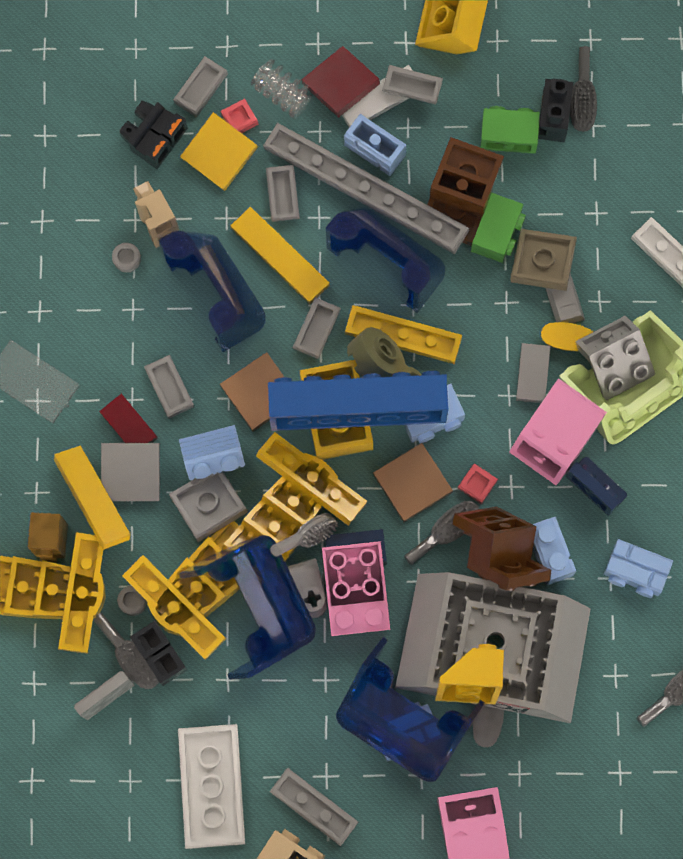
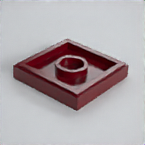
M344 46L301 79L303 86L338 118L380 84L379 78Z

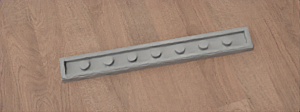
M279 123L276 124L263 145L265 150L453 254L457 252L469 232V228Z

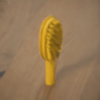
M554 322L548 323L543 327L541 338L547 345L554 348L579 352L575 342L593 333V331L573 323Z

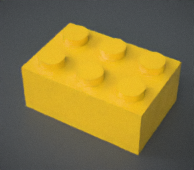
M355 360L300 370L301 381H304V378L309 376H319L321 380H332L337 375H350L351 379L360 378V375L354 369L357 366ZM370 426L311 429L315 454L321 460L373 450Z

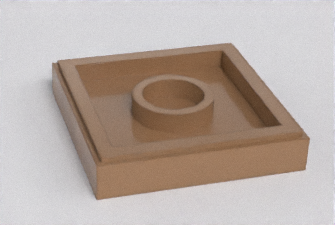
M266 352L220 383V387L252 432L270 420L268 382H274V379L282 378L284 375Z
M423 443L373 472L374 477L403 522L453 493V490Z

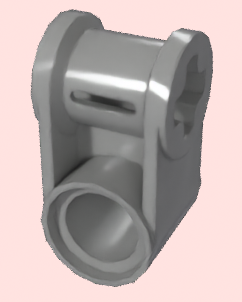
M316 558L288 566L294 591L297 592L303 613L310 618L322 616L326 611L327 602ZM315 597L317 601L316 607L311 606L309 598Z

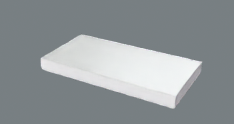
M238 725L178 729L185 849L244 845L245 829Z

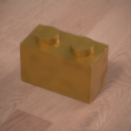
M31 512L28 548L36 557H40V561L44 560L53 563L57 562V558H65L68 523L61 514Z

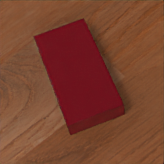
M122 393L99 411L124 443H153L158 439L157 435Z

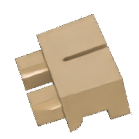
M149 181L133 189L137 196L135 205L140 220L147 226L154 246L157 248L181 236L176 218L161 190L159 189L154 192Z

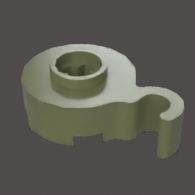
M373 327L364 329L347 346L348 357L353 355L354 360L358 364L354 369L362 378L363 375L371 373L380 374L381 377H392V374L398 372H408L410 376H421L418 370L405 364L403 354L397 344L380 329Z

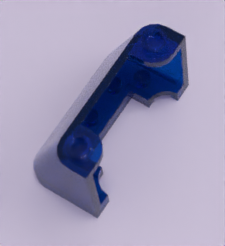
M357 208L338 213L325 228L327 249L336 256H339L345 250H353L358 254L367 243L403 269L401 273L403 286L409 293L406 305L416 313L419 312L445 276V265L439 257L368 208Z
M174 231L158 240L164 260L172 272L179 268L188 271L192 276L203 269L221 296L222 300L211 307L209 311V321L216 332L217 337H215V341L222 352H225L263 328L266 316L262 306L216 236L206 233Z

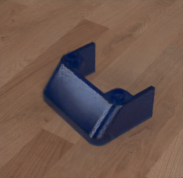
M266 535L251 538L217 552L179 573L180 578L184 579L201 576L208 572L211 578L218 582L228 581L234 577L259 627L258 630L252 632L247 637L245 642V649L250 661L228 673L229 679L253 677L310 643L316 634L313 619L282 555L274 556L271 553L270 548L276 542Z
M383 637L361 665L336 713L337 721L344 729L420 779L427 782L436 781L468 733L485 702L480 700L469 717L454 710L446 711L440 720L390 688L394 680V674L389 666L378 660L388 642V639Z

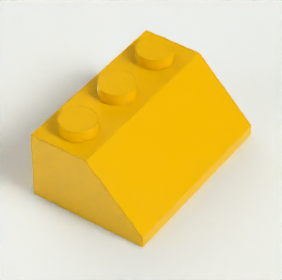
M425 0L415 45L452 54L477 51L488 0Z
M480 644L478 648H472L440 676L435 701L496 704L503 687L504 650L497 649V646L492 644Z

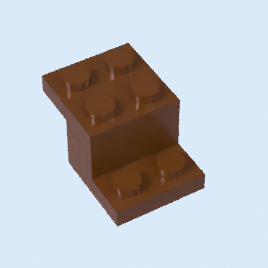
M450 137L431 185L430 199L427 205L468 227L469 232L462 243L472 246L504 156Z
M497 506L454 514L452 525L464 530V534L472 536L467 568L478 573L480 578L491 580L498 584L500 589L506 591H514L517 587L536 586L537 583L550 581L551 569L531 559L537 526Z

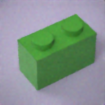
M491 106L489 109L484 108L480 148L492 151L536 154L540 112H534L530 108H519L517 111L506 110L501 106Z
M491 193L474 237L471 252L503 263L506 255L511 256L517 241L512 239L515 229L521 231L526 217L525 214H522L524 204Z

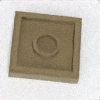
M521 229L511 273V283L567 291L577 237Z

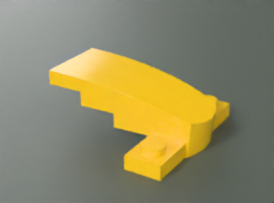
M276 432L260 448L256 457L282 477L263 495L261 501L243 519L241 525L222 547L225 552L266 583L272 580L295 549L293 548L279 556H274L270 550L272 545L296 534L303 524L319 514L322 507L349 526L367 503V500L341 482L334 470L326 462L316 456L301 452Z
M235 521L216 531L211 537L208 536L197 550L182 562L169 579L144 555L122 575L148 602L147 605L158 625L170 634L181 635L205 660L227 639L206 617L256 575L222 549L223 544L239 527Z
M76 532L71 567L44 560L41 562L15 556L13 558L0 556V615L63 619L58 650L87 654L92 621L102 611L106 599L105 584L102 574H100L103 548L97 537L91 534Z

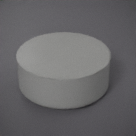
M121 243L113 250L112 260L119 271L132 272L139 267L141 255L135 245Z
M133 586L123 588L117 599L119 608L130 616L141 614L146 609L148 603Z

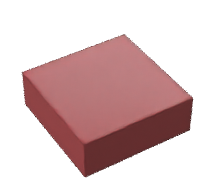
M245 98L220 111L223 119L241 133L259 125Z
M473 464L459 484L458 489L482 504L498 479L476 464Z

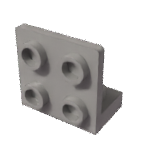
M626 316L575 342L578 351L590 362L601 394L605 400H609L655 375L641 331Z

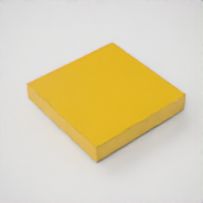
M213 112L180 157L225 191L259 146Z

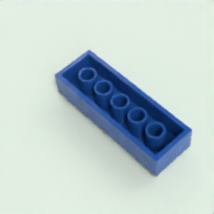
M426 371L421 376H410L408 372H398L392 374V377H381L380 374L371 373L363 375V378L351 379L350 375H337L332 380H321L319 376L305 377L304 381H292L291 378L282 377L274 379V382H268L271 431L446 423L449 409L447 374L440 375L438 371Z

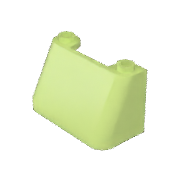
M651 310L643 316L636 318L633 323L641 331L655 371L653 377L609 400H605L601 394L593 369L588 371L581 364L572 365L559 375L560 380L607 412L596 429L612 445L627 438L683 397V341Z

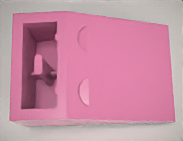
M558 379L509 452L554 485H557L571 468L607 412Z
M381 541L323 547L322 554L331 636L390 630Z
M498 787L438 797L437 802L448 859H510Z

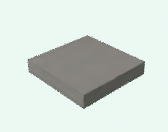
M101 443V483L112 501H160V443Z
M223 471L221 473L217 472L215 475L211 474L203 479L195 478L169 494L198 542L248 513Z
M119 671L76 703L74 708L81 717L89 720L135 686V684L125 672Z

